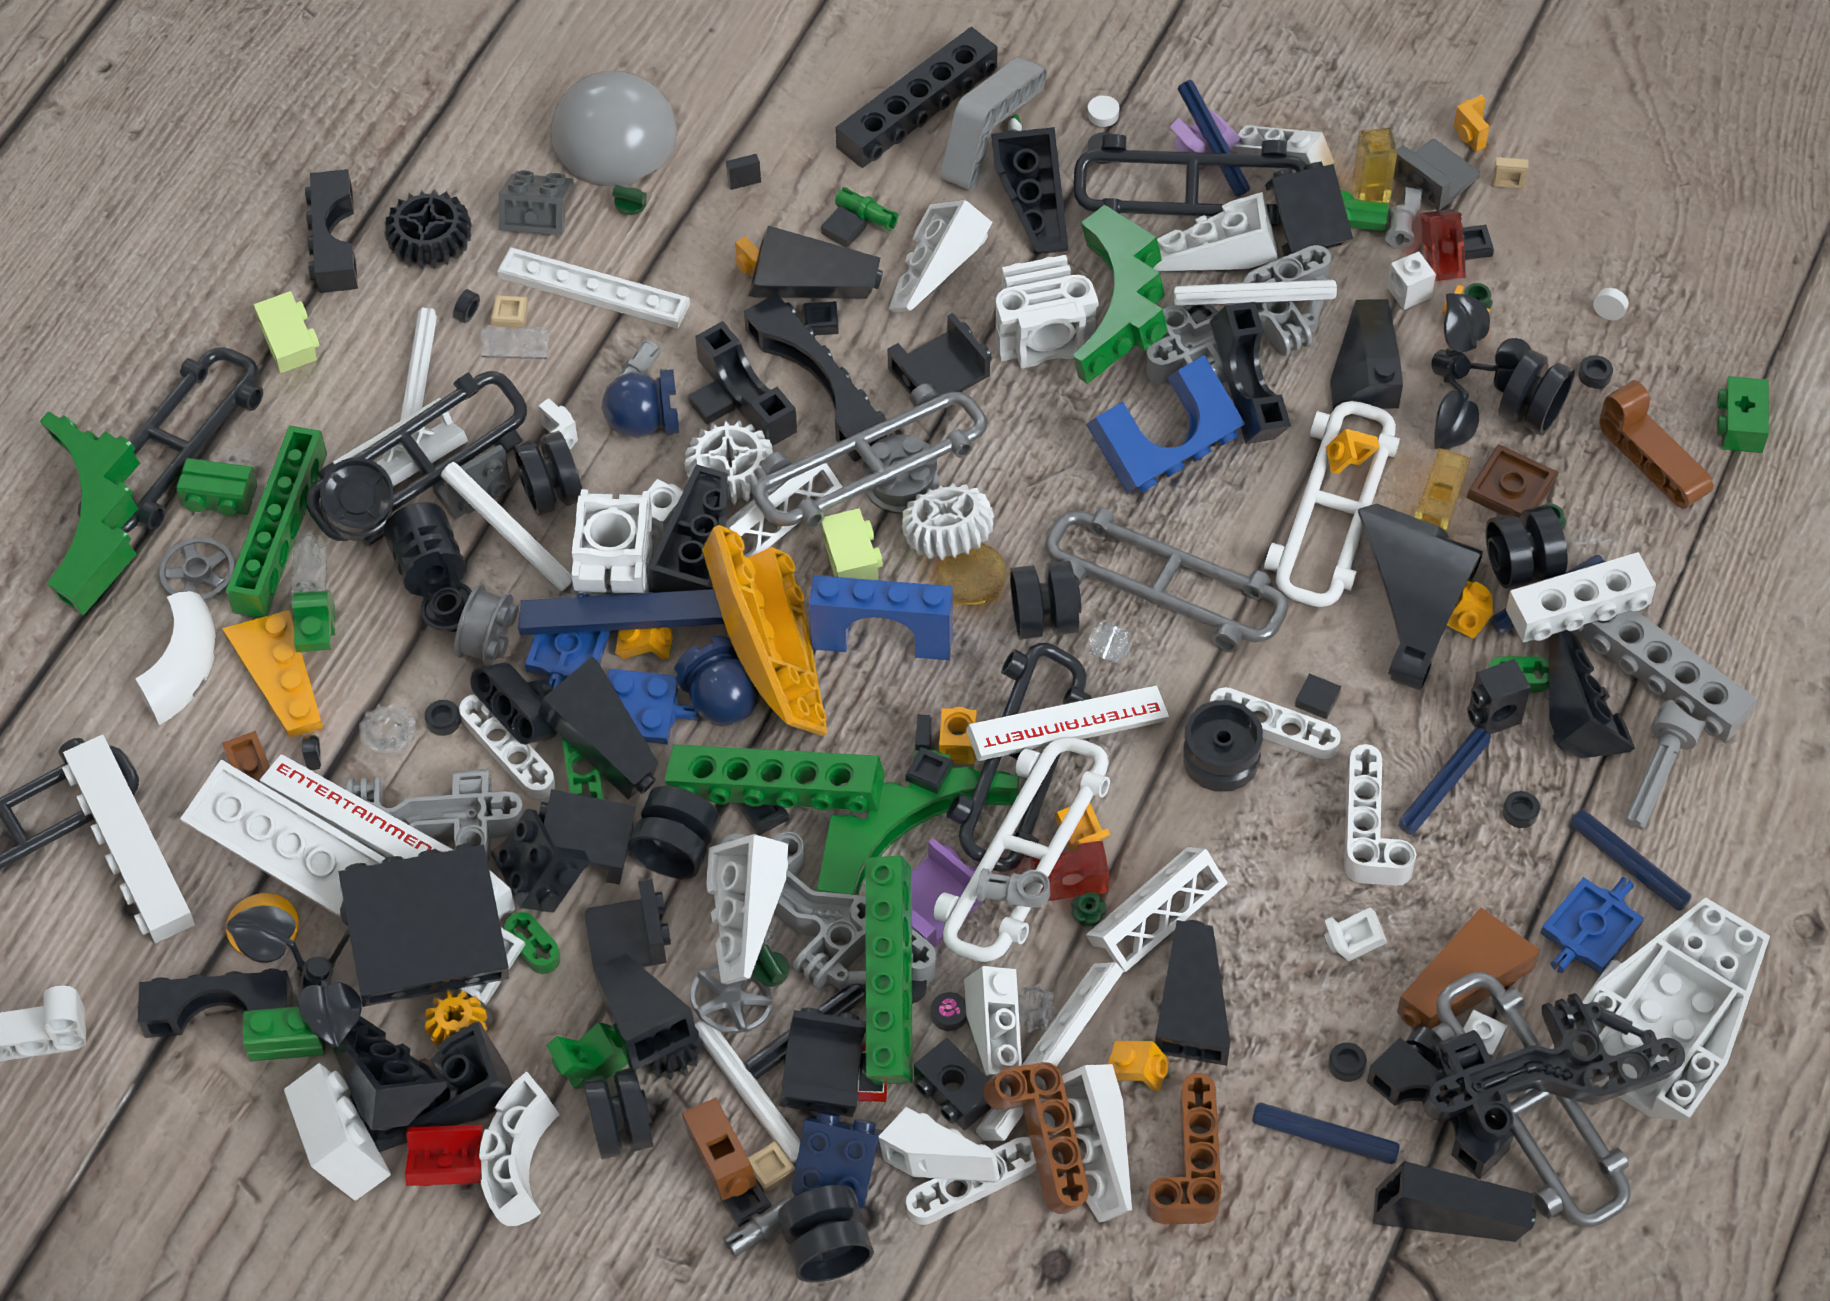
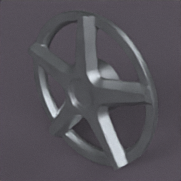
M209 538L188 539L175 545L164 556L159 567V580L169 596L178 592L168 585L165 578H185L186 585L183 592L191 591L195 593L201 582L217 587L209 593L200 595L204 602L226 591L236 563L233 554L224 544ZM193 544H212L220 548V551L206 558L203 555H198ZM183 547L186 560L183 562L182 567L166 569L169 558ZM227 557L229 560V571L224 580L213 573L212 568Z
M719 965L711 966L698 973L691 986L690 1001L698 1017L710 1027L727 1033H742L760 1026L769 1016L773 1002L770 989L755 979L753 971L750 979L760 987L764 996L745 993L743 988L746 980L724 985L710 975L720 972ZM702 982L715 992L716 997L699 1007L696 994ZM744 1005L764 1006L762 1015L752 1024L746 1025L743 1012ZM719 1010L724 1014L732 1016L735 1027L717 1024L707 1018L706 1015Z

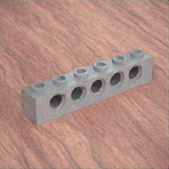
M1637 611L1623 612L1607 621H1602L1604 623L1594 621L1584 624L1577 630L1569 631L1572 634L1579 635L1591 644L1596 652L1606 655L1617 663L1626 674L1636 677L1653 694L1660 695L1667 701L1674 700L1691 717L1700 721H1706L1704 730L1709 735L1719 738L1725 744L1752 717L1757 698Z

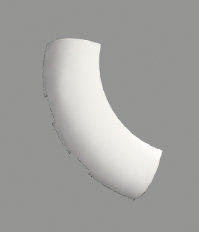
M191 591L178 592L167 597L174 617L171 641L158 662L144 674L135 678L143 701L159 725L171 719L194 698L193 693L199 687L202 680L207 679L215 658L213 652L216 633L210 611L202 597L198 593Z
M527 1071L511 1085L495 1107L497 1112L492 1119L489 1129L484 1130L480 1146L479 1158L481 1160L482 1189L491 1210L497 1219L506 1226H518L529 1222L541 1214L530 1190V1162L539 1139L551 1123L560 1116L550 1099Z

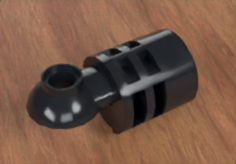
M424 502L405 506L396 511L384 526V535L393 559L396 561L399 574L402 575L404 587L413 595L423 596L421 615L427 625L436 630L456 632L464 606L472 592L469 586L460 581L466 573L464 557L460 554L459 545L454 538V533L446 513L439 505Z

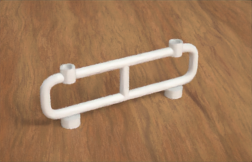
M1356 401L1341 403L1335 407L1331 416L1330 414L1317 411L1310 437L1320 439L1322 442L1286 547L1271 543L1264 569L1277 572L1276 584L1284 596L1307 605L1325 607L1338 601L1344 589L1351 591L1357 572L1351 570V566L1364 529L1358 515V509L1372 505L1387 457L1395 458L1400 438L1394 437L1396 424L1393 417L1387 411ZM1349 414L1376 420L1383 427L1378 440L1380 448L1374 453L1359 501L1320 490L1329 463L1325 446L1338 436L1343 419ZM1315 503L1354 514L1330 588L1322 594L1296 587L1289 580Z
M1063 737L1049 743L1042 754L1030 749H1024L1020 753L1016 764V773L1020 777L1027 778L967 887L961 897L944 892L936 901L934 918L937 921L946 923L943 929V941L951 952L974 961L989 962L1004 955L1012 942L1018 944L1025 942L1029 933V925L1024 920L1031 907L1019 905L1015 906L1010 917L1003 919L999 928V936L995 943L989 947H979L958 939L957 933L977 898V885L981 870L983 868L989 869L991 873L1005 848L1040 859L1041 861L1036 870L1043 872L1049 877L1093 795L1103 798L1108 792L1110 780L1105 774L1109 762L1108 756L1102 747L1078 738ZM1071 751L1091 757L1094 760L1091 771H1087L1083 775L1080 791L1048 847L1012 836L1058 754ZM1030 882L1027 884L1024 892L1028 895H1038L1043 885L1038 882Z

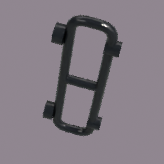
M1105 134L1101 136V149L1088 150L1076 161L1073 191L1078 204L1085 210L1092 212L1106 205L1119 214L1205 215L1213 217L1223 211L1222 206L1225 204L1198 203L1200 165L1287 168L1300 172L1304 171L1303 167L1307 164L1298 157L1287 156V142L1282 140L1262 141L1261 155L1126 150V136ZM1093 162L1187 165L1185 203L1127 201L1116 198L1092 199L1086 192L1087 168ZM1266 204L1272 227L1281 226V217L1277 204Z
M218 347L207 351L198 361L187 358L182 363L180 374L183 376V379L130 440L135 447L133 451L135 455L149 439L180 453L136 504L139 509L121 528L123 531L129 533L138 523L150 530L157 529L164 520L165 507L156 502L182 472L186 458L192 459L237 404L249 411L255 410L260 405L263 398V388L254 384L258 378V367L250 357L233 349ZM225 360L245 370L244 376L189 442L159 428L196 383H202L206 379L208 368L214 362ZM81 501L78 504L79 518L81 513Z
M486 371L474 378L469 372L464 374L453 383L456 390L355 456L374 461L401 443L424 476L394 495L393 512L443 479L441 477L442 471L451 462H455L461 467L493 445L495 447L502 445L507 454L514 449V445L523 442L516 429L525 421L527 405L523 396L508 377L497 371ZM486 385H497L514 408L513 415L435 468L411 435L462 401L471 398ZM332 462L317 473L320 480L308 490L306 507L312 519L327 537L336 541H348V539L335 534L327 526L319 504L321 483L327 471L335 465ZM384 530L370 539L361 541L366 547H369L385 536Z
M1037 643L1030 647L1026 654L1013 649L1007 656L1001 669V674L1015 680L1002 717L1018 714L1040 657H1048L1066 667L1072 673L1073 681L1063 698V704L1091 699V695L1084 692L1087 680L1085 668L1073 655L1049 643ZM1021 752L1009 754V756L1018 760ZM1061 753L1057 755L1025 811L1019 829L1014 836L1039 844V839L1032 836V832ZM1002 756L985 760L972 797L970 798L961 792L958 793L951 802L946 814L948 819L959 825L961 824L958 836L960 845L964 852L978 863L981 862L987 850L975 843L973 832ZM1010 850L1008 857L998 859L993 870L997 872H1010L1018 867L1024 856L1027 858L1031 856Z
M73 738L60 747L58 753L64 762L63 765L0 797V819L16 844L0 853V870L94 820L92 813L85 816L81 810L29 838L11 809L15 805L65 780L66 776L62 767L68 764L63 752L85 743L82 738ZM109 745L134 796L139 786L137 771L128 756L120 748Z

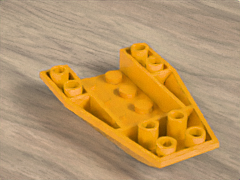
M721 525L714 527L702 551L725 627L746 673L767 704L785 723L819 736L828 734L826 714L822 704L808 621L803 606L805 597L801 588L796 583L793 573L795 572V564L792 558L787 553L773 547H769L747 558L743 555V540L737 532Z

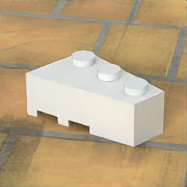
M318 1063L287 1086L284 1092L311 1167L356 1201L388 1178L391 1173L346 1091L348 1086L338 1072L333 1071L331 1073Z

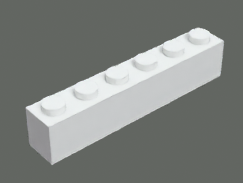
M100 735L63 752L68 764L62 767L70 786L77 784L82 793L76 796L84 815L92 813L96 824L90 827L98 844L106 843L110 853L105 855V858L113 875L121 873L125 881L119 887L127 904L130 905L135 902L140 912L134 915V918L142 935L150 933L156 944L194 926L191 912L104 735Z

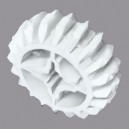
M726 419L721 427H717L712 423L710 431L700 429L699 438L692 437L691 447H688L685 453V471L687 472L688 480L696 464L728 473L727 499L731 500L734 506L739 498H743L748 502L750 494H753L754 486L760 479L766 476L762 469V463L767 456L773 453L770 440L765 439L763 431L755 432L752 424L743 428L741 422L738 421L735 426H730ZM729 457H731V462H732V467H731V468H729V463H728V458H729Z
M953 483L950 487L944 488L940 485L939 489H927V493L924 495L917 494L915 501L907 503V509L903 511L902 530L910 549H915L918 555L926 554L929 559L935 556H939L941 560L946 556H953L956 559L958 554L964 553L969 555L970 549H979L981 542L988 541V534L993 532L994 515L986 495L979 493L978 488L969 489L967 484L956 487Z

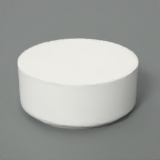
M1097 96L1089 102L1088 119L1094 125L1107 127L1113 125L1118 120L1119 104L1114 98L1110 96Z
M1614 288L1600 290L1593 303L1596 313L1608 320L1621 319L1629 305L1627 297L1621 291Z

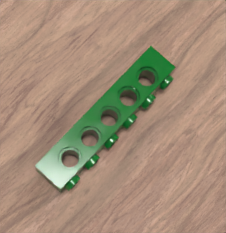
M291 425L287 429L226 589L233 613L261 618L267 616L307 510L306 496L308 490L318 481L319 476L317 473L322 469L327 456L322 432L319 430Z
M673 744L664 781L667 786L691 791L707 801L721 805L731 802L745 803L749 806L765 804L779 805L783 808H795L796 806L814 807L823 811L831 808L848 809L852 812L860 813L865 810L878 811L885 772L878 755Z
M902 856L865 858L866 1077L876 1085L913 1083L911 865Z

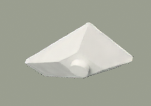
M1263 192L1233 200L1223 205V211L1207 219L1203 215L1195 219L1196 225L1183 232L1181 230H1174L1158 238L1162 261L1153 269L1156 271L1249 269L1256 266H1264L1278 260L1276 240Z
M966 200L930 204L915 231L913 240L917 242L914 253L910 252L907 254L905 263L909 265V268L898 280L889 310L894 313L914 309L984 244L988 237L987 232L993 222Z
M753 834L709 847L706 883L708 893L713 894L716 908L711 912L712 923L718 924L720 937L716 942V951L721 983L730 984L750 979L786 880L788 868V844Z
M1112 1064L1084 1065L1062 1075L1089 1187V1195L1086 1202L1098 1222H1105L1132 1211L1123 1099ZM1046 1084L1043 1085L1041 1090H1046ZM1044 1112L1043 1119L1045 1123L1050 1127H1054L1055 1121L1049 1113ZM1059 1152L1057 1155L1063 1163V1156Z

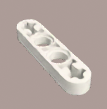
M1219 688L1211 695L1210 702L1214 700H1231L1245 705L1252 712L1260 711L1265 713L1268 719L1261 723L1263 738L1320 759H1329L1335 756L1339 750L1340 732L1329 723L1232 688ZM1286 723H1294L1299 726L1301 731L1296 735H1287L1282 731L1281 727ZM1310 730L1311 735L1309 734V739L1305 740L1306 732ZM1323 737L1329 738V742L1325 746L1319 744Z
M475 694L465 697L460 703L459 712L462 723L528 796L534 799H544L550 796L551 789H555V779L549 765L529 744H520ZM471 709L482 711V716L485 720L483 724L477 714H470ZM494 729H502L506 732L505 737L499 741H491L487 738V735ZM515 752H523L527 755V759L521 764H512L508 761L509 756ZM532 769L533 774L539 780L545 779V784L540 785L538 782L533 784L529 771Z
M1015 1138L992 1150L996 1155L997 1165L1001 1172L997 1182L934 1178L915 1187L906 1197L908 1217L918 1225L933 1223L1032 1174L1037 1170L1030 1138ZM1022 1150L1024 1154L1030 1153L1029 1162H1024L1022 1158L1015 1160L1017 1158V1151ZM1003 1157L1006 1158L1007 1164L1011 1162L1010 1172L1007 1171V1166L1005 1161L1003 1160ZM953 1181H960L967 1186V1191L963 1196L953 1197L946 1192L947 1185ZM936 1190H939L941 1200L944 1202L943 1205L940 1204L939 1198L936 1199ZM922 1199L924 1203H929V1211L924 1212L922 1208H917V1200Z

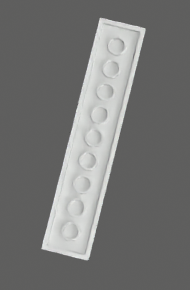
M220 760L180 818L187 826L341 918L340 908L343 896L338 871L345 870L351 864L366 863L369 866L380 864L382 860L386 859L223 760ZM501 928L510 969L525 943ZM501 981L460 988L458 990H464L470 997L476 996L480 1003L486 1006Z

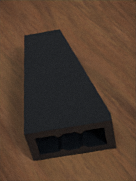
M768 225L761 240L748 296L769 298L777 293L781 298L867 299L873 288L878 289L880 286L883 271L879 270L878 267L881 258Z
M592 656L543 698L538 714L629 800L637 792L644 794L651 788L656 781L654 774L659 763L600 664Z
M1177 920L1155 1044L1168 1056L1227 1066L1231 1042L1213 926L1205 925L1198 920Z
M626 953L594 968L601 999L630 1069L636 1071L698 1039L691 1008Z
M1404 1161L1375 1189L1373 1224L1516 1242L1533 1228L1536 1220V1210L1532 1208L1533 1193Z

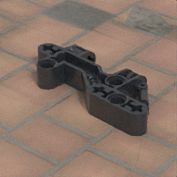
M1576 993L1568 995L1567 1002L1562 998L1555 1001L1554 1007L1550 1003H1545L1541 1007L1542 1016L1553 1041L1554 1049L1534 1045L1491 1060L1480 1035L1475 1030L1439 1042L1437 1045L1438 1053L1447 1077L1440 1079L1432 1085L1423 1097L1422 1105L1427 1116L1437 1121L1448 1120L1465 1113L1476 1137L1482 1142L1495 1143L1502 1139L1513 1126V1112L1506 1099L1509 1096L1533 1088L1590 1105L1600 1104L1668 1078L1682 1066L1685 1061V1051L1677 1040L1669 1037L1657 1040L1654 1031L1649 1029L1643 1031L1632 1026V1021L1604 1009L1597 1002L1583 1004L1581 998ZM1597 1021L1625 1035L1628 1033L1640 1037L1643 1045L1611 1056L1605 1051L1593 1022ZM1576 1025L1577 1029L1568 1035L1566 1030L1573 1029ZM1573 1042L1582 1043L1586 1047L1588 1055H1578L1573 1049ZM1658 1055L1661 1057L1667 1056L1670 1061L1662 1060L1655 1063L1652 1067L1650 1064ZM1623 1064L1633 1066L1637 1072V1078H1629L1623 1072ZM1609 1075V1081L1601 1088L1598 1085L1592 1086L1590 1084V1080L1599 1082ZM1457 1091L1458 1096H1455L1448 1105L1445 1102L1438 1103L1436 1100L1438 1095L1441 1098H1447ZM1485 1115H1493L1498 1118L1501 1129L1494 1130L1488 1127L1485 1122Z

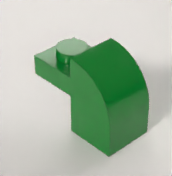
M331 591L294 593L292 609L294 613V646L296 652L331 650V636L335 635V604Z
M597 1023L579 1040L556 1036L546 1045L553 1057L552 1064L560 1074L567 1076L572 1087L576 1089L584 1088L583 1079L599 1075L607 1079L628 1064L613 1026L604 1023Z

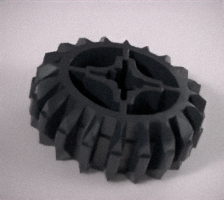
M421 189L419 195L413 196L409 193L408 200L398 199L397 207H390L389 216L386 217L385 238L388 241L391 252L396 254L399 261L406 260L409 267L418 263L421 269L426 264H431L435 269L437 263L443 262L448 265L450 257L459 259L460 251L467 250V242L471 241L472 236L471 218L468 216V210L465 208V205H462L457 197L451 198L447 191L438 195L435 189L430 194H425Z

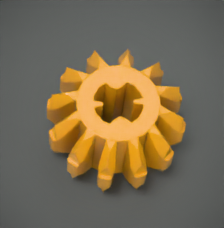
M447 990L445 1000L434 997V1008L426 1009L425 1012L427 1022H425L424 1028L426 1034L431 1036V1042L435 1047L441 1044L447 1037L476 1021L482 1024L485 1031L487 1030L486 1023H484L487 1019L486 1010L481 1007L480 1000L476 996L468 999L467 992L464 990L457 997H453L452 992Z

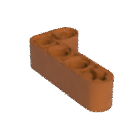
M1631 380L1605 397L1599 419L1600 428L1604 435L1673 503L1685 509L1712 492L1713 481L1707 471L1647 414L1650 405L1649 393L1639 381Z
M1049 1062L1001 1070L985 1084L983 1089L984 1098L992 1108L997 1110L1023 1106L1044 1200L1052 1212L1066 1214L1081 1206L1087 1200L1089 1187L1062 1075L1059 1069ZM1034 1076H1039L1044 1080L1046 1090H1041L1036 1086ZM999 1082H1004L1010 1087L1011 1097L1001 1092ZM1044 1112L1049 1113L1055 1121L1054 1127H1050L1045 1123L1043 1119ZM1052 1149H1056L1062 1154L1063 1164H1059L1053 1159ZM1062 1190L1063 1192H1069L1071 1197L1069 1195H1063Z
M1192 1073L1183 1081L1180 1099L1183 1177L1158 1178L1149 1188L1148 1214L1152 1220L1161 1224L1209 1223L1216 1218L1219 1212L1221 1175L1216 1087L1210 1076L1204 1073ZM1195 1094H1200L1202 1100L1201 1107L1195 1108ZM1200 1126L1207 1129L1208 1132L1196 1134L1191 1129ZM1196 1161H1204L1208 1163L1210 1167H1208L1207 1169H1198L1193 1165V1163ZM1166 1196L1174 1202L1169 1205H1163L1156 1199ZM1206 1196L1212 1202L1205 1205L1199 1204L1195 1201V1198Z

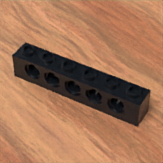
M971 26L835 127L836 148L861 168H864L872 161L878 160L886 150L894 144L901 143L909 133L917 127H922L929 118L940 110L946 109L961 94L969 92L985 76H990L997 68L998 46Z

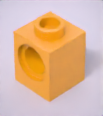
M964 707L941 709L939 752L951 755L953 763L975 764V753L966 728L969 724L977 723V710H968ZM954 732H963L964 734H962V735H954V734H952V733H954Z

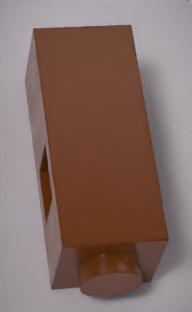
M716 1097L682 1112L688 1135L722 1201L732 1196L742 1195L749 1188L757 1185L752 1165Z

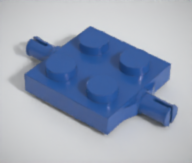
M584 593L578 594V597H584ZM612 630L537 634L534 637L525 662L526 672L548 676L550 678L548 683L554 689L592 656L599 664L601 663Z
M609 669L608 679L646 742L668 745L670 731L677 718L697 721L698 713L695 711L694 706L678 704L677 692L679 685L675 680L677 676Z
M1584 877L1541 928L1540 934L1557 944L1561 949V952L1550 963L1554 970L1558 967L1557 972L1563 973L1571 961L1576 959L1600 975L1602 974L1609 962L1617 956L1640 928L1644 917L1629 908L1623 900L1634 887L1631 880L1626 883L1627 878L1621 877L1620 881L1610 891L1596 886Z

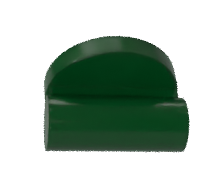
M620 185L614 186L612 196L614 197L615 208L618 212L624 215H636L644 210L646 207V192H642L637 188H627Z
M763 945L756 960L753 975L764 986H778L789 975V963L782 954L772 952L768 945Z

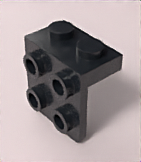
M533 809L525 810L495 856L496 864L508 887L511 888L512 895L519 908L553 913L590 861L585 851L555 847L537 811Z
M653 879L638 881L641 899L591 907L585 911L593 969L625 953L641 967L667 963L664 946L671 945L668 923L660 924L659 914L666 913L662 891L655 893Z

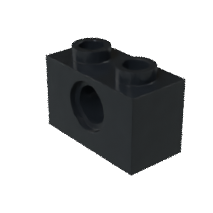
M1515 659L1476 672L1474 685L1471 688V699L1467 707V714L1473 726L1481 727L1489 732L1490 735L1522 724L1531 686Z
M947 1037L914 1064L913 1083L915 1088L924 1098L928 1099L931 1097L939 1105L940 1113L949 1123L954 1124L956 1122L965 1131L992 1108L986 1102L983 1091L985 1084L990 1079ZM948 1083H958L961 1085L956 1090H949L944 1086Z

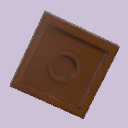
M1498 444L1468 490L1467 498L1502 515L1514 513L1520 519L1523 510L1539 507L1557 480L1559 472Z

